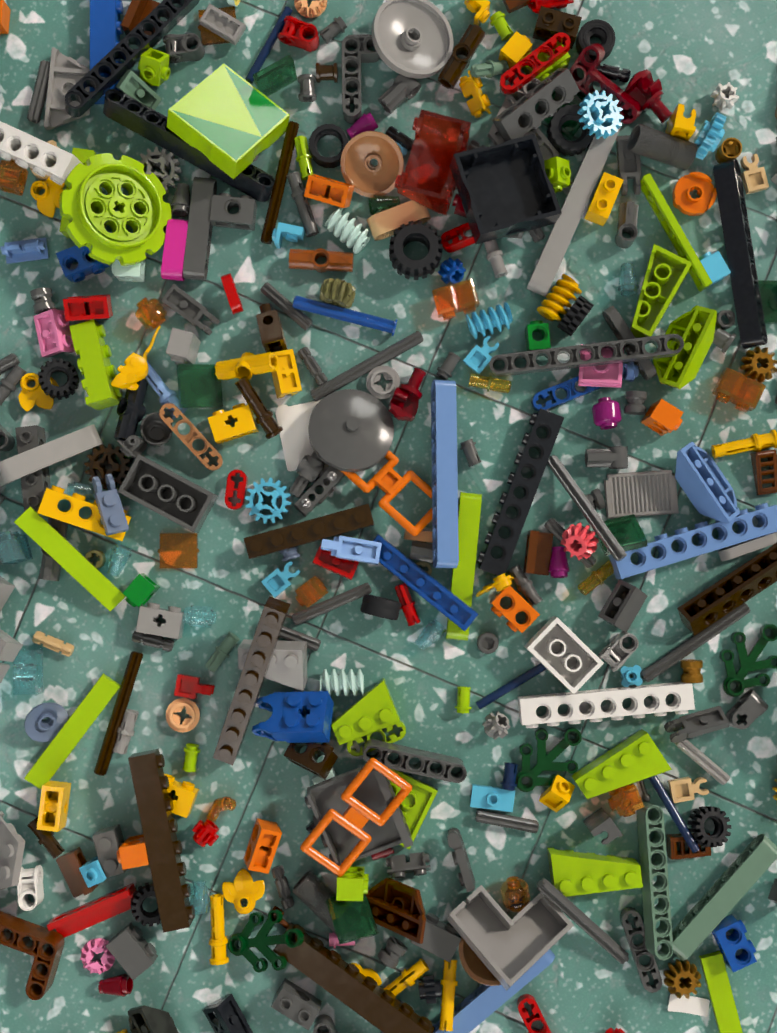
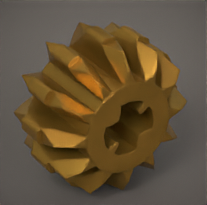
M759 346L755 347L753 351H746V356L741 358L744 365L740 366L741 370H746L743 377L750 375V382L757 380L759 383H763L765 379H771L773 377L772 373L777 372V368L773 366L777 364V360L772 359L775 353L768 354V348L765 347L761 350ZM760 362L762 366L758 368L756 364Z
M679 959L675 960L674 966L668 963L670 970H664L666 977L664 984L668 986V991L671 994L675 993L679 999L683 994L689 999V993L691 992L697 995L695 987H701V983L698 981L701 979V974L697 971L695 964H690L688 960L681 963Z

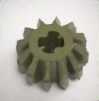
M338 278L325 279L320 288L319 299L324 303L350 308L355 299L356 288L351 283L345 282V280H339Z

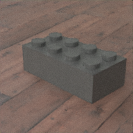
M140 454L137 455L118 490L122 495L194 533H199L218 495Z

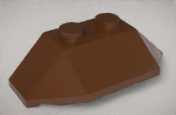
M385 878L368 891V894L363 895L359 916L414 942L423 943L426 911L420 890L394 879Z

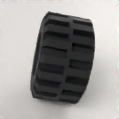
M409 221L407 226L402 224L400 225V230L396 229L394 231V236H391L389 257L390 261H392V267L397 269L399 275L404 274L407 279L414 277V280H418V277L421 276L424 279L427 278V274L432 275L435 268H438L443 244H441L442 239L440 235L437 236L438 231L435 228L433 230L430 229V224L426 223L424 226L422 221H418V224H413V221ZM417 241L427 247L428 254L423 259L412 260L404 254L403 248L408 243Z

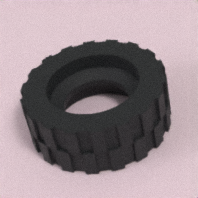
M577 104L565 105V107L558 109V112H555L548 124L547 138L558 153L564 156L581 154L582 151L588 148L593 141V137H595V133L591 136L589 135L590 130L588 128L583 130L585 124L584 122H579L582 115L578 114V110L581 107L577 106ZM569 120L579 123L582 129L581 136L574 141L565 139L561 132L562 125Z

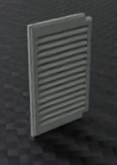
M672 470L607 474L608 480L604 481L607 519L679 514L677 483L675 476H672Z

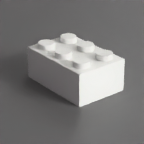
M555 616L524 646L573 694L604 664L595 653Z

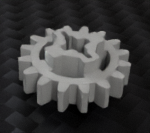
M155 147L154 152H151L148 148L146 156L142 153L140 154L142 160L139 162L144 165V172L147 166L146 174L154 173L167 193H169L168 187L176 188L174 181L181 180L177 174L182 173L180 167H177L180 163L178 159H175L173 153L168 154V151L164 148L160 152L158 147ZM153 167L156 170L158 169L159 171H162L163 175L160 172L158 173L157 171H155Z

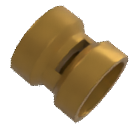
M732 137L724 140L715 152L716 161L720 164L736 159L742 152L741 142Z
M681 660V668L683 669L681 682L703 683V675L700 673L703 667V660Z

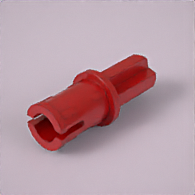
M401 583L395 586L396 594L401 603L400 609L404 612L408 626L421 622L414 606L415 601H412L407 585Z

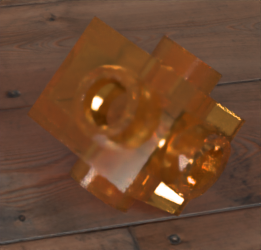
M633 783L608 792L610 798L607 801L612 812L616 811L619 816H631L636 813V810L644 807L638 789Z

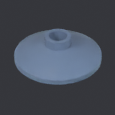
M53 702L42 703L34 707L27 714L24 728L32 740L49 742L54 739L69 719L65 708L60 704Z

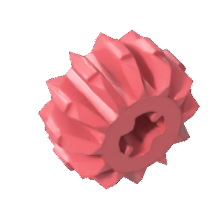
M581 522L577 525L571 524L563 532L561 544L565 546L564 552H570V558L576 555L578 561L583 557L587 559L597 550L599 538L595 537V531L589 530L590 524L586 525V527H583Z

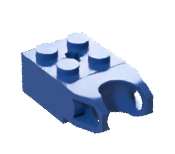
M328 691L275 692L257 699L256 703L259 705V708L273 713L267 721L252 727V732L256 736L266 737L274 741H286L287 743H329L334 702Z

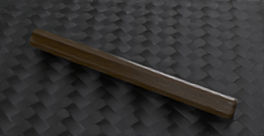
M293 121L288 122L263 227L261 242L265 244L272 243V233L276 227L295 146L294 139L297 137L299 124Z
M132 651L94 769V773L104 776L107 773L118 736L117 730L123 721L125 709H127L143 658V654L140 652Z

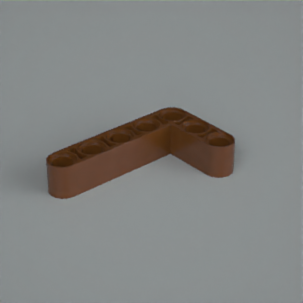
M0 911V944L34 956L26 985V994L32 1000H40L54 982L65 944L64 937L56 931H48V928Z

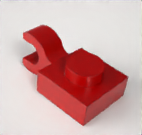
M177 674L174 696L196 699L198 693L211 696L214 693L215 686L199 684L200 677Z

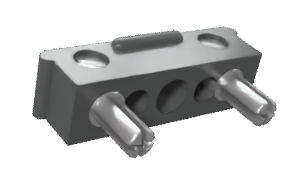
M329 467L306 490L303 496L294 504V507L306 517L334 491L333 488L345 475L340 470ZM328 479L330 484L326 486L324 481ZM318 486L324 488L322 494H316L315 490ZM311 495H315L314 501L309 500Z

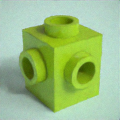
M153 48L146 50L141 55L138 63L139 78L151 86L159 87L164 81L169 79L171 72L169 68L170 55Z
M558 156L544 160L545 171L555 193L561 192L562 188L571 186L569 160Z

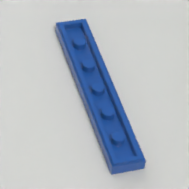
M378 534L373 541L382 543L379 563L463 631H466L479 614Z

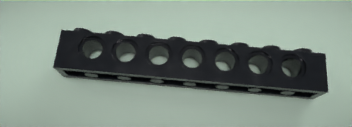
M541 408L537 413L533 412L529 424L532 425L529 433H525L521 443L524 445L522 453H517L514 461L517 467L514 473L510 472L506 484H509L507 493L503 491L499 504H502L500 512H495L491 523L495 524L492 532L488 531L484 543L487 544L484 552L481 551L476 562L480 564L478 569L496 576L503 573L506 574L564 417ZM543 428L546 431V438H539L536 435V430ZM530 448H536L539 451L537 459L529 456ZM527 467L531 470L532 475L529 479L521 475L522 468ZM516 487L524 490L523 498L518 499L514 496L513 491ZM508 507L516 509L517 515L514 519L507 517L506 510ZM502 526L509 530V536L506 539L501 538L498 534ZM495 546L502 550V555L498 559L493 558L491 555V549Z

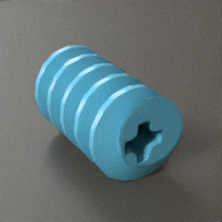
M507 302L504 303L503 308L499 304L496 305L495 311L492 307H488L487 313L481 309L479 316L476 312H472L471 319L467 314L465 315L469 331L475 340L478 338V332L483 337H486V330H489L492 335L494 334L495 327L499 332H502V325H505L509 330L510 323L513 321Z

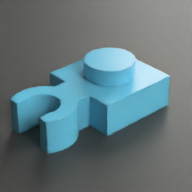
M490 336L484 339L482 348L476 344L463 360V363L478 375L489 364L492 358L489 353L495 352L499 347L498 342L494 347L488 346L487 342L490 340Z
M292 561L285 565L283 572L277 568L261 581L274 598L291 585V582L288 580L290 577H296L301 572L300 570H297L295 573L289 571V567L293 564Z

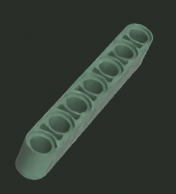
M643 802L638 805L636 814L643 883L642 901L645 944L649 953L665 961L673 954V937L664 814L661 807ZM652 809V815L648 818V811ZM653 831V832H654V836H653V838L650 840V839H649V835H650V833ZM655 853V859L651 862V856ZM657 876V881L653 884L652 880ZM658 898V904L654 906V902ZM658 921H660V925H659V927L656 929V928H655V927H656V923H657ZM662 943L661 949L657 951L658 945Z
M759 834L753 839L672 931L673 954L681 961L687 960L777 859V845L766 835Z

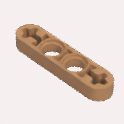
M163 404L159 415L164 423L209 470L219 469L222 466L223 459L216 448L175 404ZM166 407L168 409L174 408L173 415L176 418L179 415L182 416V419L178 420L174 426L170 424L174 422L170 416L164 417V408ZM187 423L190 426V432L186 435L180 434L177 429L179 424ZM195 439H202L205 446L202 450L198 451L193 448L192 443ZM208 447L212 449L208 451L212 457L218 456L217 465H209V458L206 455L203 458L200 456L207 451Z

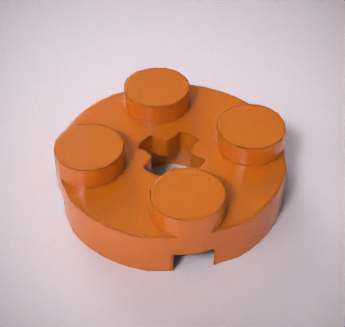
M692 172L681 177L673 189V206L689 216L703 215L714 204L717 196L716 187L714 188V185L711 183V178L701 172ZM695 189L697 190V195L700 196L694 199L689 192Z

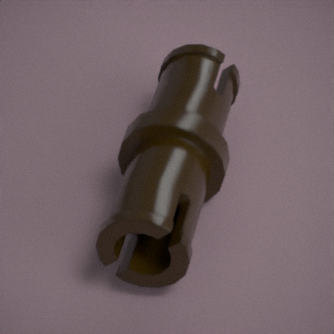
M37 817L27 826L39 839L38 843L40 845L43 844L53 859H55L65 849L55 839L53 831L37 830Z

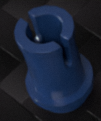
M504 762L503 781H500V784H502V789L514 791L515 787H517L515 782L518 764Z

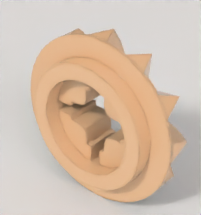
M294 0V5L300 15L306 18H315L325 11L327 0L312 1L309 7L307 0Z
M188 698L174 700L166 710V721L170 728L177 732L191 731L200 720V709L196 702ZM185 708L186 714L192 717H186L184 721H182L181 716L176 713L182 712Z

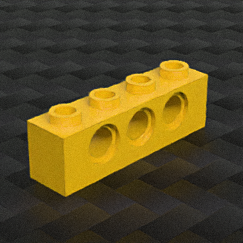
M52 485L51 489L46 487L37 513L107 536L103 524L100 523L101 517L96 500L91 503L85 501L86 496L74 492L72 496L65 494V489ZM62 499L70 502V508L66 511H61L57 507L58 502ZM86 506L91 509V515L88 518L79 516V510L82 507ZM124 510L125 517L129 525L131 517L129 515H126L128 511ZM126 532L108 535V537L123 541Z

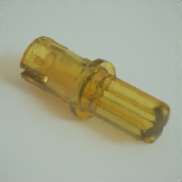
M471 373L468 387L487 389V392L492 390L509 393L511 382L492 378V375L487 377Z
M608 560L596 571H591V575L578 585V589L583 595H587L599 584L603 585V581L614 573L611 561Z

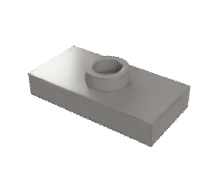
M212 4L208 5L199 20L201 26L235 46L246 30V24Z

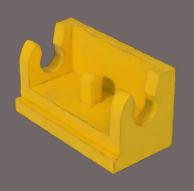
M678 104L667 121L665 133L688 141L696 130V126H694L696 111L693 109L690 113L691 117L685 118L683 116L685 111L684 105Z
M293 349L272 352L276 353L279 364L278 370L271 372L277 399L289 394L292 396L302 391Z

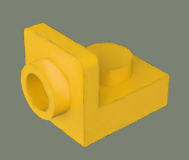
M465 0L466 8L472 13L476 12L473 25L479 26L480 23L484 24L490 16V1Z
M556 775L552 785L541 794L539 801L557 813L569 803L575 786L560 775Z

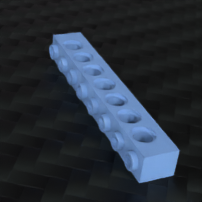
M768 503L754 506V511L740 510V514L727 524L717 520L711 524L704 521L694 524L695 528L691 530L684 527L674 530L675 534L667 536V533L654 536L655 541L648 543L647 539L634 543L635 547L627 549L626 545L621 546L627 554L624 559L616 561L609 554L615 578L624 579L777 532V506H768ZM754 516L758 519L757 527L752 523ZM734 522L738 525L737 533L732 530ZM714 528L719 534L717 539H714L712 536ZM694 534L699 539L696 546L692 543V536ZM674 540L679 545V548L676 552H674L671 548V544ZM653 547H656L659 552L656 558L651 555ZM632 553L638 555V562L636 564H633L630 560Z

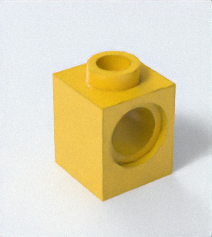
M516 31L500 50L498 60H506L510 69L531 52L533 44L526 35H521Z

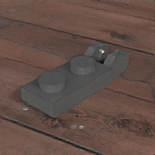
M630 135L617 136L618 175L619 178L624 180L620 188L622 196H626L628 192L627 179H633V192L635 195H639L641 192L640 155L628 150L627 144Z
M175 284L170 287L161 299L165 305L209 336L212 333L211 329L200 322L204 315L213 324L218 325L220 323V320L208 312L206 307Z
M716 706L681 716L679 719L667 722L664 728L667 733L674 731L669 738L672 743H678L686 738L689 739L728 728L729 721L721 706Z
M452 827L448 831L447 840L449 847L454 849V852H452L455 865L459 864L461 873H458L460 884L466 887L467 892L474 891L476 882L462 836L457 828Z

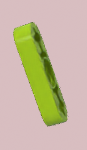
M402 721L374 731L381 733L383 736L382 741L394 743L405 736L406 727ZM393 725L402 727L400 735L396 736L395 733L389 734L390 739L386 740V734L382 729L387 728V732L393 730ZM372 733L364 735L367 736V740L370 739ZM364 736L347 743L349 754L356 757L363 755V745L360 746V751L352 749L351 746H353V741H357V743L364 742ZM370 748L366 753L371 752V751L376 750V749H375V748Z

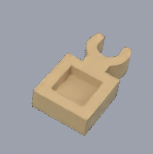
M753 154L751 157L752 163L747 161L746 156L740 160L742 168L746 170L741 174L746 195L766 190L769 187L764 167H757L759 162L757 154Z
M688 776L668 780L672 802L679 803L695 800L694 793L707 795L709 790H701L699 788V785L707 782V779L698 777L692 782Z

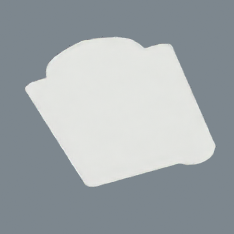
M320 400L293 406L280 405L276 409L277 424L283 428L280 432V438L288 471H295L304 456H311L314 451L309 440L308 426L311 414ZM323 461L322 464H324V468L319 476H321L329 467V465H327Z

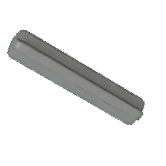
M687 739L675 743L679 749L720 784L725 785L729 781L730 776Z

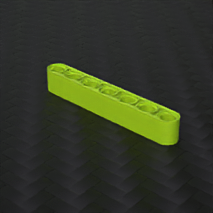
M460 492L458 506L459 562L457 568H452L450 591L471 607L482 494ZM447 618L446 639L468 641L469 627L466 631H463Z

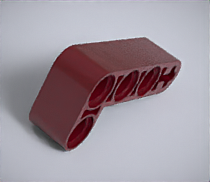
M599 43L587 46L582 50L569 70L578 88L586 95L592 94L595 91L593 87L594 81L599 82L601 90L598 91L599 94L604 90L607 97L610 94L615 95L619 101L617 107L625 103L622 106L623 110L619 113L624 116L621 122L624 124L634 122L642 113L640 103L597 70L605 56L604 47ZM590 49L596 52V60H592L589 57ZM578 68L583 70L584 78L577 76ZM629 108L633 110L631 116L628 115Z

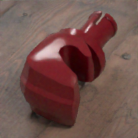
M647 69L635 73L630 79L625 92L640 103L643 111L651 109L661 123H664L670 118L672 112L661 101L664 93L662 92L660 80L657 79L654 82L651 72Z
M419 368L413 369L407 384H400L396 388L390 401L389 412L397 420L412 422L415 418L419 399L423 396L418 389L424 376H426V372Z

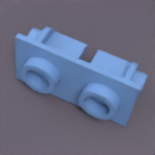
M46 237L5 242L4 246H1V252L3 255H6L7 264L49 259Z

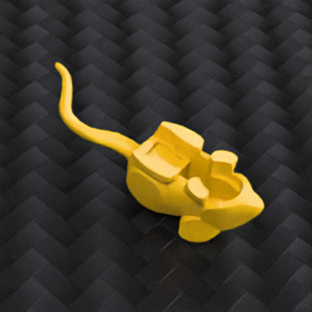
M160 325L156 329L150 345L143 353V357L136 353L129 355L124 361L125 365H120L117 368L120 373L115 376L111 386L129 390L138 389L139 385L137 382L148 375L147 355L153 347L156 335L161 327Z

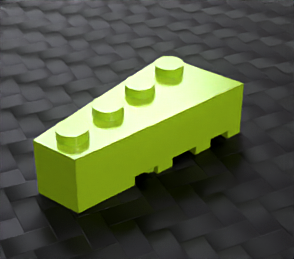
M656 244L653 245L630 328L635 338L650 337L654 334L692 265V262Z
M92 319L69 326L74 350L77 355L80 354V358L77 359L78 369L85 376L81 383L82 388L89 395L85 397L86 405L96 410L118 405L121 397H123L121 388L111 386L117 371L115 366L111 365L109 359L112 354L109 345H105L103 337L106 336L103 325Z
M641 729L571 775L586 799L672 769L649 734Z
M547 847L551 884L565 897L643 888L641 867L635 858L612 855L604 856L589 852L581 853L574 852L573 850H557Z

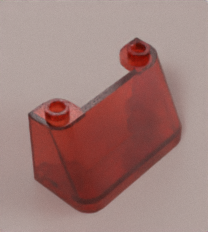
M421 109L419 118L415 117L412 130L416 131L415 139L405 172L403 171L401 175L396 177L394 187L397 188V192L438 214L447 216L456 188L450 163L454 154L467 151L471 122Z

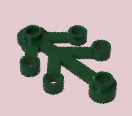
M764 624L760 628V638L748 655L745 646V634L734 632L731 635V641L736 644L740 668L736 673L733 665L734 653L731 650L724 649L720 652L719 657L724 662L727 678L723 681V690L727 695L737 697L743 693L745 688L769 685L770 677L764 673L757 674L755 678H744L751 671L766 668L777 669V664L775 666L771 664L773 658L777 659L775 655H771L765 660L756 661L768 641L777 640V626ZM769 628L771 630V634L769 636H766L765 630ZM738 634L741 635V641H740V642H737V641L735 640V637H736ZM726 652L730 654V658L728 660L724 659V654ZM764 676L766 680L761 684L760 678ZM732 682L736 683L735 689L730 688Z
M543 728L537 729L535 731V738L537 739V764L531 770L530 756L533 753V748L528 743L520 745L522 769L517 773L515 782L520 791L529 792L535 786H551L552 780L557 774H553L549 778L537 777L542 771H567L573 774L578 770V764L572 759L566 762H553L569 745L576 746L581 742L582 735L576 728L566 729L563 739L547 754L546 740L548 739V733ZM539 732H545L543 739L538 738ZM574 732L575 738L572 740L568 739V734ZM526 746L529 747V753L524 754L522 749ZM574 763V769L569 770L567 768L568 764ZM524 777L529 778V782L527 784L522 783V779Z
M276 909L268 913V918L256 937L249 938L255 926H259L264 922L263 914L261 912H254L249 916V921L242 932L231 936L228 941V949L235 956L243 955L253 965L254 971L260 973L267 970L268 962L265 958H258L251 951L250 948L256 947L269 960L273 969L279 971L285 969L287 960L284 956H277L269 946L286 944L289 948L299 947L303 943L304 935L300 929L294 928L287 930L282 935L267 936L273 926L282 921V912ZM274 913L277 915L276 920L273 918ZM278 959L281 961V966H280V967L278 966V963H277V962H278ZM259 962L262 963V968H261V969H260V967H259Z

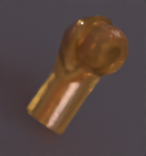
M228 796L216 799L206 818L216 822L220 812L233 811L236 808V801Z

